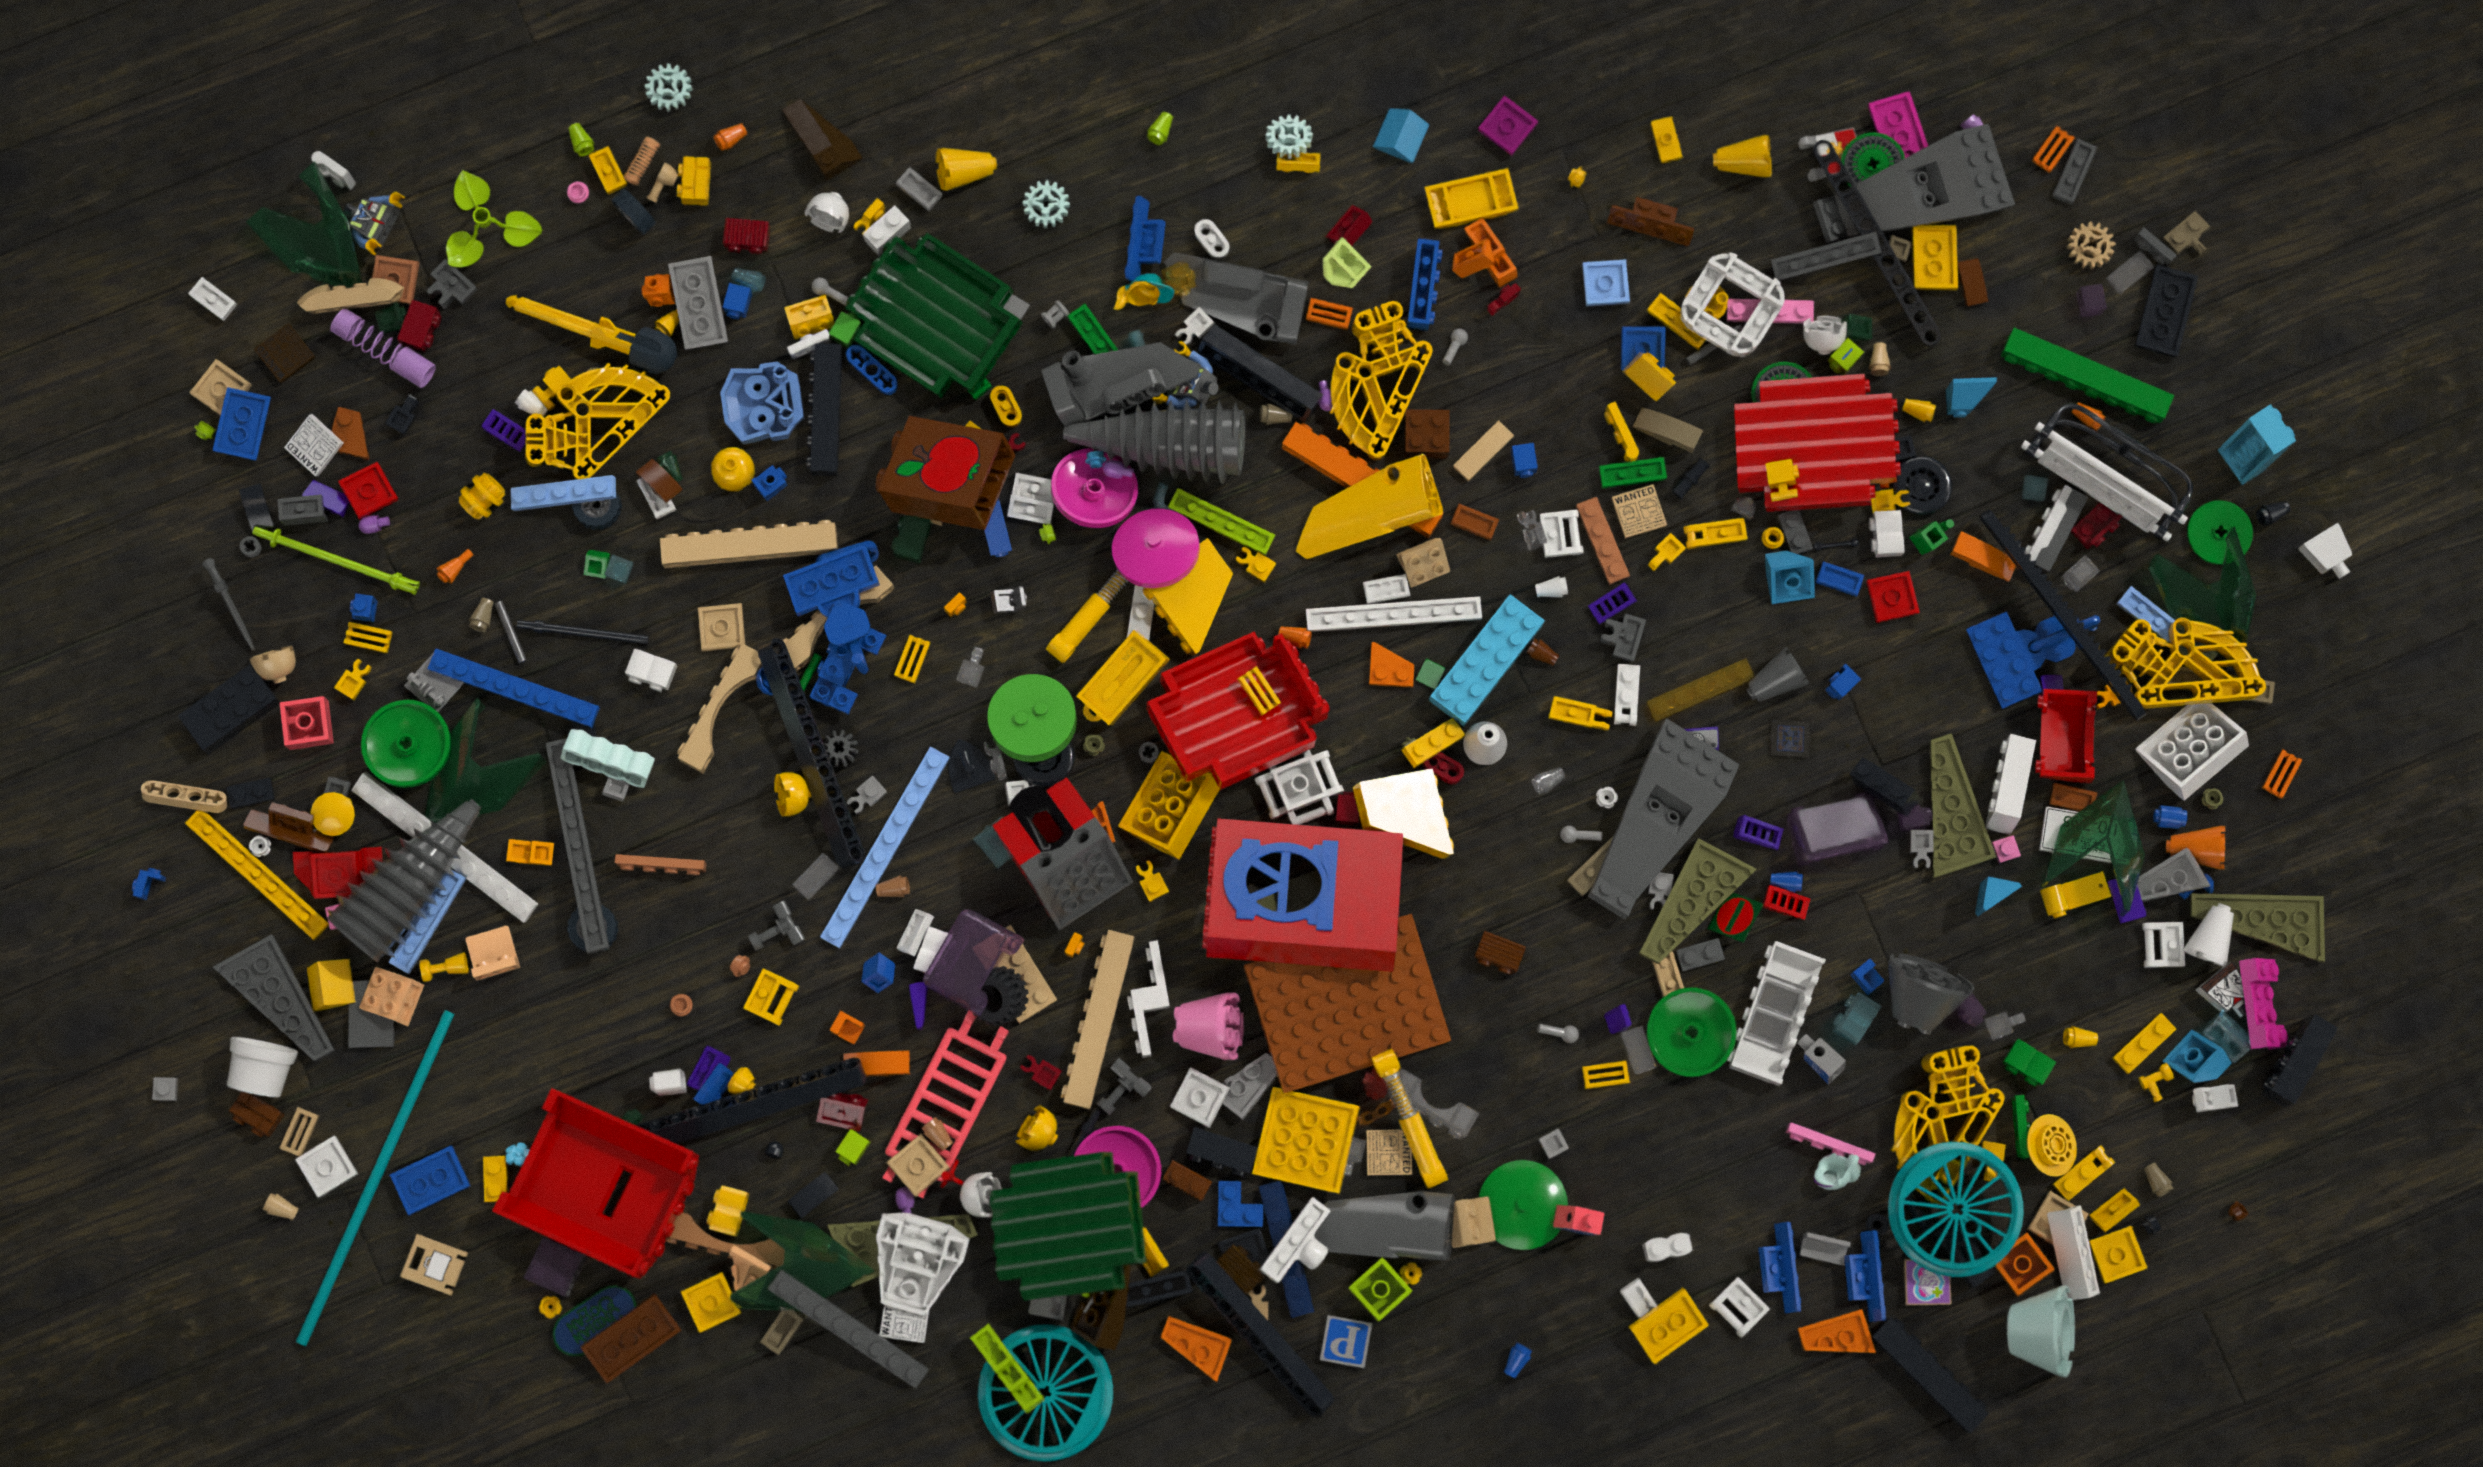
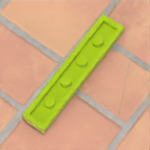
M1178 488L1168 506L1169 510L1178 512L1186 518L1265 556L1275 538V534Z

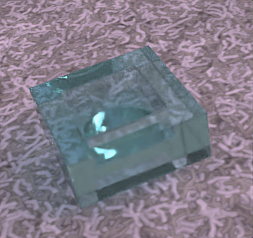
M2026 475L2022 498L2044 501L2048 479Z
M612 555L604 575L626 584L634 563Z

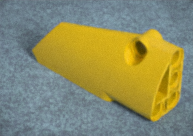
M1421 454L1390 464L1314 506L1301 534L1296 552L1309 559L1442 515L1443 507L1426 456ZM1394 468L1399 471L1398 478L1393 476L1392 471Z

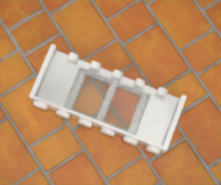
M1775 941L1772 946L1768 945L1764 955L1767 958L1766 964L1760 967L1757 978L1760 979L1758 987L1754 986L1749 999L1753 1001L1750 1008H1745L1742 1019L1745 1020L1743 1029L1738 1028L1736 1038L1738 1042L1727 1061H1730L1728 1068L1780 1086L1783 1082L1784 1071L1790 1061V1054L1797 1041L1796 1037L1804 1022L1806 1009L1811 1002L1812 992L1818 982V975L1826 959Z

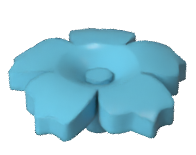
M518 1143L517 1146L511 1145L505 1150L507 1153L506 1163L509 1165L515 1163L516 1166L522 1167L530 1149H528L525 1143Z

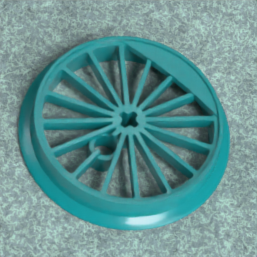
M1944 1142L1921 1150L1903 1165L1894 1179L1890 1190L1888 1215L1896 1241L1911 1260L1922 1268L1939 1275L1965 1277L1992 1268L2010 1252L2022 1227L2023 1199L2014 1175L1996 1155L1974 1144ZM1960 1155L1956 1197L1946 1163ZM1966 1156L1976 1159L1981 1163L1961 1197ZM1985 1164L1997 1176L1965 1200ZM1942 1166L1952 1198L1933 1176V1173ZM1930 1177L1948 1201L1921 1187L1919 1184ZM1998 1179L2001 1180L2007 1192L2004 1195L1967 1204ZM1917 1188L1946 1204V1206L1905 1201V1198ZM2008 1197L2010 1213L1969 1208ZM1904 1204L1945 1209V1211L1905 1221ZM1953 1204L1961 1205L1960 1215L1958 1213H1952V1210L1954 1209V1207L1952 1206ZM1968 1212L2009 1217L2005 1233ZM1947 1214L1915 1240L1908 1231L1907 1224ZM1950 1218L1930 1254L1918 1246L1917 1243ZM1954 1220L1950 1261L1945 1262L1935 1258L1934 1254ZM1969 1220L1974 1221L1977 1226L1976 1231L1972 1234L1965 1230V1224ZM1958 1225L1963 1234L1970 1262L1954 1263ZM1982 1225L2002 1236V1239L1994 1249H1991L1980 1235ZM1977 1236L1989 1253L1974 1260L1968 1237Z
M1057 1325L1030 1326L1006 1337L1002 1343L1025 1371V1374L1031 1378L1037 1390L1045 1389L1048 1386L1050 1387L1049 1392L1052 1394L1050 1397L1046 1396L1045 1400L1036 1406L1020 1440H1017L1006 1429L1023 1415L1025 1411L1023 1409L1005 1426L1001 1425L995 1411L1018 1404V1401L993 1407L992 1390L1010 1391L1008 1388L992 1387L996 1372L986 1360L979 1379L978 1401L982 1418L990 1433L1007 1450L1023 1458L1036 1461L1064 1459L1086 1448L1104 1428L1113 1402L1111 1373L1100 1351L1069 1328ZM1047 1338L1044 1381L1031 1345V1340ZM1051 1339L1067 1342L1068 1344L1048 1382ZM1025 1342L1028 1344L1040 1383L1012 1351ZM1070 1346H1075L1084 1354V1357L1052 1384ZM1085 1359H1089L1095 1369V1374L1055 1387ZM1097 1377L1092 1394L1056 1391ZM1056 1395L1090 1397L1085 1410ZM1054 1399L1083 1413L1077 1425L1072 1422ZM1050 1402L1074 1428L1066 1443H1063ZM1043 1403L1040 1445L1036 1447L1025 1444L1023 1440ZM1046 1403L1060 1442L1058 1446L1043 1447Z

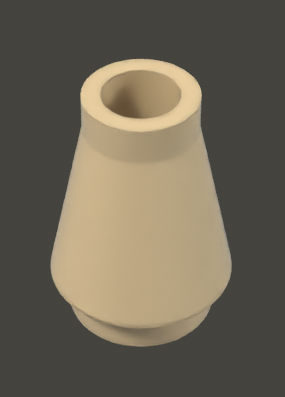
M1875 343L1873 345L1869 369L1874 376H1885L1891 369L1885 343Z
M272 1193L269 1195L263 1210L267 1211V1214L294 1220L299 1209L279 1194L274 1195Z

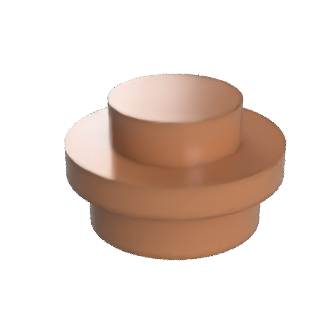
M741 955L735 957L730 966L733 975L739 977L748 972L750 968L749 958L746 956L742 957Z
M685 994L674 996L670 1002L671 1011L677 1016L688 1015L693 1007L692 1000Z

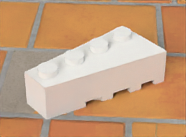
M2010 734L2006 741H2002L2000 747L2002 758L1998 761L1996 767L1998 775L1992 787L1993 795L1988 807L1986 829L2011 835L2021 819L2036 740Z

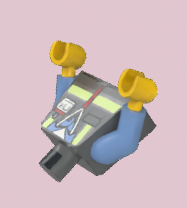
M393 192L391 195L370 197L368 200L362 199L358 207L346 204L343 215L351 218L349 226L352 229V236L359 247L368 250L372 255H376L374 252L376 247L382 249L399 215L396 207L402 208V204L398 202L402 198L405 199V196L398 192Z
M1180 341L1178 343L1184 347V350L1178 352L1174 349V351L1200 364L1201 368L1195 379L1168 390L1167 396L1162 393L1159 397L1152 398L1156 404L1165 402L1167 406L1171 400L1176 409H1183L1186 400H1188L1191 408L1200 405L1203 399L1206 403L1210 395H1215L1218 392L1217 377L1212 374L1213 369L1209 361L1195 351H1189L1188 346Z

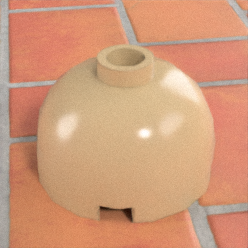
M287 646L281 648V650H272L250 658V663L263 680H273L275 684L287 680L286 675L290 674L295 668L296 658L293 647Z

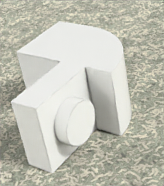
M2234 1085L2201 1087L2193 1090L2192 1099L2197 1112L2238 1107Z

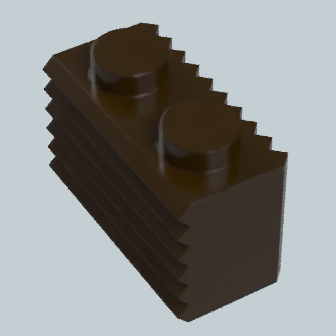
M1232 1245L1216 1262L1247 1296L1265 1275L1259 1270L1261 1265L1256 1260L1252 1263L1247 1258L1248 1252L1242 1246L1238 1245L1235 1247Z

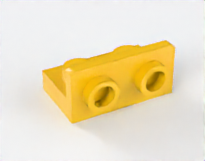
M826 294L784 307L794 339L830 329L835 324Z

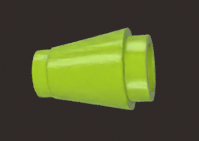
M1162 112L1147 131L1149 141L1157 145H1162L1163 142L1167 141L1173 120L1171 114Z
M579 123L572 124L568 130L574 152L578 153L579 156L589 155L594 150V142Z

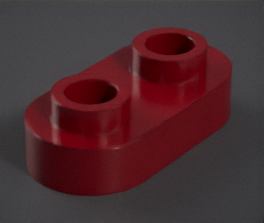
M1441 752L1422 763L1425 770L1432 769L1433 774L1437 778L1448 784L1459 783L1464 775L1463 766ZM1429 761H1435L1436 765H1430ZM1448 772H1454L1455 776L1451 777Z

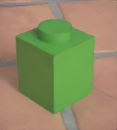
M841 312L829 332L831 340L846 348L851 347L856 330L861 326L860 318L850 312L848 314Z

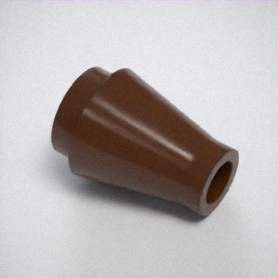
M1533 638L1525 650V653L1529 654L1530 658L1552 666L1559 657V654L1555 653L1540 638Z

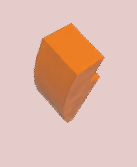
M1483 218L1464 228L1472 245L1485 239L1490 241L1494 264L1487 267V270L1499 288L1518 277L1517 269L1506 255L1505 248Z
M1964 532L1959 533L1950 554L1969 562V565L2008 582L2016 567L2007 554Z
M909 1051L843 1054V1060L859 1058L866 1076L910 1075Z

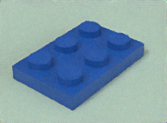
M227 387L213 452L257 461L271 397Z
M452 1145L390 1174L409 1216L471 1187Z

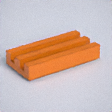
M2056 126L2032 162L2050 173L2075 137L2067 135L2066 131H2061L2060 127ZM2056 134L2059 135L2060 137L2055 142L2053 147L2050 149L2046 157L2043 159V161H2040V156L2043 154V152L2050 144L2052 139L2055 137ZM2065 139L2067 142L2064 144V146L2057 154L2055 159L2052 161L2050 166H2047V161L2052 156V154L2059 146L2061 141Z
M1311 298L1306 320L1348 330L1353 308ZM1316 305L1324 308L1347 313V315L1345 316L1329 311L1313 308V306ZM1314 313V314H1318V315H1322V316H1326V317H1330V318H1335V319L1343 320V321H1345V323L1339 322V321H1335V320H1331V319H1326V318L1318 317V316H1314V315H1311V314Z
M2281 750L2262 789L2279 798H2283L2302 759L2294 757L2295 755L2288 754L2285 750ZM2283 758H2286L2287 760L2272 788L2269 787ZM2291 762H2294L2280 792H2278L2277 789Z

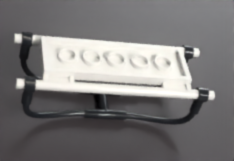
M2074 403L2062 405L2056 412H2053L2045 425L2041 422L2037 424L2035 430L2038 433L2031 443L2025 440L2021 445L2026 454L2039 459L2038 463L2117 514H2121L2125 519L2145 532H2153V536L2159 540L2163 539L2168 542L2172 534L2167 532L2172 521L2184 524L2188 519L2183 513L2191 501L2190 498L2193 493V483L2190 477L2174 464L2151 452L2148 447L2120 429L2112 427L2081 405ZM2066 409L2081 411L2124 443L2121 446L2109 437L2106 438L2080 423L2070 420H2059L2060 414ZM2057 425H2068L2078 428L2104 442V445L2133 464H2138L2155 476L2168 489L2172 497V507L2053 431V428ZM2044 438L2051 439L2052 443L2044 452L2038 449ZM2131 447L2144 456L2147 455L2170 468L2186 481L2188 490L2179 503L2172 485L2159 472L2143 462L2139 456L2129 451ZM2164 513L2167 514L2159 526L2156 525Z

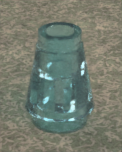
M735 268L732 273L733 281L750 288L752 292H760L765 285L766 277L761 272Z

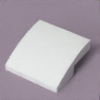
M1016 473L1007 516L1050 524L1055 505L1051 496L1052 479Z

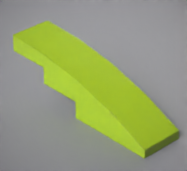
M989 1324L971 1337L974 1344L1026 1413L1045 1400Z

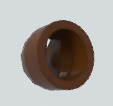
M2236 1201L2230 1206L2228 1214L2230 1217L2233 1216L2234 1221H2240L2248 1215V1211L2240 1202Z

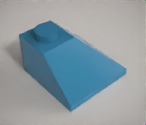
M1997 377L1953 379L1946 389L1947 415H1954L1956 418L1966 417L1990 392L1997 382Z
M1789 551L1765 554L1766 577L1772 604L1815 598L1813 559Z
M2192 1029L2162 1061L2194 1083L2218 1079L2232 1063L2221 1047Z

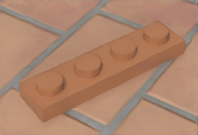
M1597 497L1577 504L1576 508L1608 584L1611 585L1629 578L1630 574Z
M616 854L615 864L621 866V870L634 871V867L643 868L642 871L656 872V869H665V873L678 874L679 870L687 871L688 875H700V872H706L707 865L703 860Z

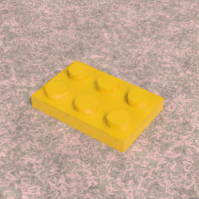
M1921 225L1912 227L1913 285L1915 289L1957 290L1956 225Z
M1682 1288L1631 1324L1629 1328L1651 1362L1656 1364L1709 1325L1687 1291Z

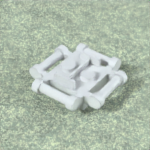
M1310 750L1301 753L1304 755V758L1278 768L1274 765L1269 768V773L1255 778L1257 786H1260L1270 813L1268 814L1271 820L1287 814L1291 824L1300 825L1326 814L1328 816L1335 814L1329 797L1344 792L1342 785H1339L1332 768L1328 750L1315 755H1311ZM1321 761L1331 786L1328 790H1326L1316 762ZM1270 780L1275 782L1284 805L1282 808L1278 809L1268 785ZM1322 800L1323 807L1296 817L1295 810Z

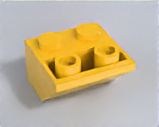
M1639 352L1622 372L1654 401H1657L1676 383L1673 380L1675 375L1666 367L1660 368L1657 365L1659 361L1651 353Z

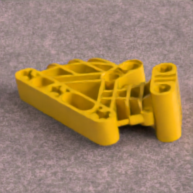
M1396 301L1381 304L1379 309L1376 306L1373 311L1367 309L1357 314L1352 326V332L1359 338L1362 358L1348 352L1339 354L1335 361L1331 378L1332 409L1330 413L1333 414L1334 412L1339 423L1337 429L1340 430L1342 428L1343 432L1350 439L1349 444L1351 445L1353 442L1358 448L1367 453L1372 460H1380L1385 456L1433 351L1432 346L1427 341L1416 342L1412 333L1406 327V323L1400 320L1403 307ZM1361 323H1365V327L1360 326ZM1402 333L1414 346L1398 352V346L1403 343V339L1397 340V335ZM1373 344L1375 348L1372 349L1371 353L1373 355L1379 353L1382 358L1368 362L1366 361L1368 346ZM1421 348H1424L1425 354L1420 362L1416 361ZM1347 359L1350 361L1351 366L1349 368H1342L1339 361ZM1415 367L1419 371L1418 378L1411 393L1403 396L1398 392L1399 384L1407 368ZM1367 368L1371 375L1366 378L1362 377L1359 374V370ZM1403 369L1386 405L1376 378ZM1350 379L1358 382L1351 398ZM1361 385L1367 405L1359 420L1353 409L1352 402ZM1398 400L1401 404L1398 412L1394 415L1391 408H1394ZM1368 408L1376 425L1374 433L1370 432L1362 424ZM1380 439L1383 441L1380 447L1381 451L1376 454L1373 447H1376Z
M608 363L603 368L593 369L574 377L566 384L561 385L556 394L558 401L569 412L548 415L545 418L540 414H532L527 418L525 424L526 462L530 466L537 467L545 460L546 465L573 470L572 474L576 480L591 478L667 403L670 398L669 389L645 375L647 373L645 370L640 373L627 369V364L620 368L609 367L611 364ZM607 387L626 388L613 402H593ZM601 388L589 401L583 396V394L591 390ZM570 389L573 397L570 400H564L560 395L561 390ZM629 390L636 391L644 396L638 403L617 402ZM656 390L658 392L664 391L663 397L665 399L662 400L660 398L655 402V405L658 406L657 408L650 401L646 400L649 397L652 401L656 396ZM579 404L586 405L588 407V414L584 416L579 415L576 412V407ZM572 415L575 417V433L567 431V424H563V429L556 428V422L565 420L566 417ZM591 418L621 419L591 448ZM531 421H533V422L539 421V422H540L539 427H541V428H540V429H538V428L532 429V428H531L532 423H530V422H531ZM624 421L628 423L632 421L634 423L632 426L634 430L628 429L623 434L627 436L624 439L622 434L615 429L619 428L621 431L625 427ZM616 435L620 440L619 446L602 462H595L591 456L592 452L608 436ZM575 448V466L556 459V453L563 451V457H567V450ZM530 452H540L539 458L541 459L538 460L536 458L532 460ZM588 458L590 464L596 468L593 470L592 466H590L586 471L588 476H578L579 470L577 467L584 468L588 464L584 460Z
M2178 618L2169 626L2170 643L2152 633L2151 625L2148 621L2143 619L2136 620L2123 632L2105 655V657L2110 656V664L2115 663L2116 669L2120 668L2122 674H2125L2131 683L2133 682L2138 690L2134 696L2144 709L2250 700L2259 697L2266 690V683L2260 677L2255 664L2258 662V659H2253L2245 649L2247 643H2240L2232 636L2234 634L2233 631H2224L2216 626L2199 621H2190L2187 618ZM2177 624L2182 625L2184 627V634H2180L2177 632ZM2195 642H2199L2205 645L2195 646ZM2155 644L2170 648L2171 654L2165 661L2160 656L2163 650L2160 649L2157 652L2153 647ZM2179 646H2184L2188 654L2182 655L2178 650ZM2218 651L2227 660L2213 662L2201 652ZM2183 664L2204 680L2167 684ZM2232 666L2238 678L2231 677L2220 667ZM2134 669L2141 671L2138 675L2139 677L2144 674L2151 676V679L2142 688L2133 673ZM2252 684H2253L2254 687H2257V689H2258V690L2255 691L2253 688H2251V689H2246V690L2244 691V688H2248V687H2249L2250 685H2252ZM2187 688L2192 691L2193 698L2166 700L2162 695V691ZM2208 688L2215 692L2213 695L2210 692L2201 694V692L2206 691ZM2144 694L2146 697H2149L2155 694V697H2151L2146 701L2145 698H2141V695Z
M1959 1046L1929 1053L1922 1058L1921 1066L1923 1070L1931 1073L1928 1076L1931 1097L1929 1099L1917 1091L1905 1092L1901 1097V1105L1895 1121L1894 1144L1891 1149L1893 1152L1896 1150L1899 1161L1898 1169L1902 1168L1911 1157L1918 1153L1916 1144L1925 1129L1929 1139L1928 1147L1949 1142L1944 1118L1969 1113L1952 1141L1968 1143L1965 1140V1133L1977 1113L1982 1111L1986 1119L1974 1140L1970 1143L1979 1145L2003 1105L2004 1095L1999 1089H1989L1984 1082L1985 1079L1979 1071L1980 1067L1976 1064L1980 1059V1053L1976 1047ZM1970 1076H1974L1976 1081L1982 1085L1984 1089L1982 1093L1969 1096V1088L1975 1087V1083L1969 1084ZM1942 1083L1945 1090L1940 1091V1093H1947L1951 1101L1936 1103L1935 1093H1937V1085ZM1910 1095H1914L1917 1098V1105L1915 1107H1910L1908 1104V1097ZM1994 1095L1996 1102L1989 1104L1991 1099L1988 1096ZM1929 1107H1934L1936 1110V1116L1933 1119L1927 1116V1109ZM1920 1118L1923 1121L1915 1133L1917 1119ZM1965 1156L1964 1168L1970 1160V1157ZM1956 1158L1946 1163L1953 1187L1959 1178L1961 1159ZM1942 1166L1933 1173V1176L1939 1183L1946 1185L1943 1188L1949 1195L1950 1190ZM1930 1177L1919 1184L1930 1192L1937 1190L1939 1197L1946 1200V1197ZM1915 1188L1920 1194L1924 1196L1927 1202L1933 1204L1942 1203L1939 1200L1924 1193L1923 1191Z

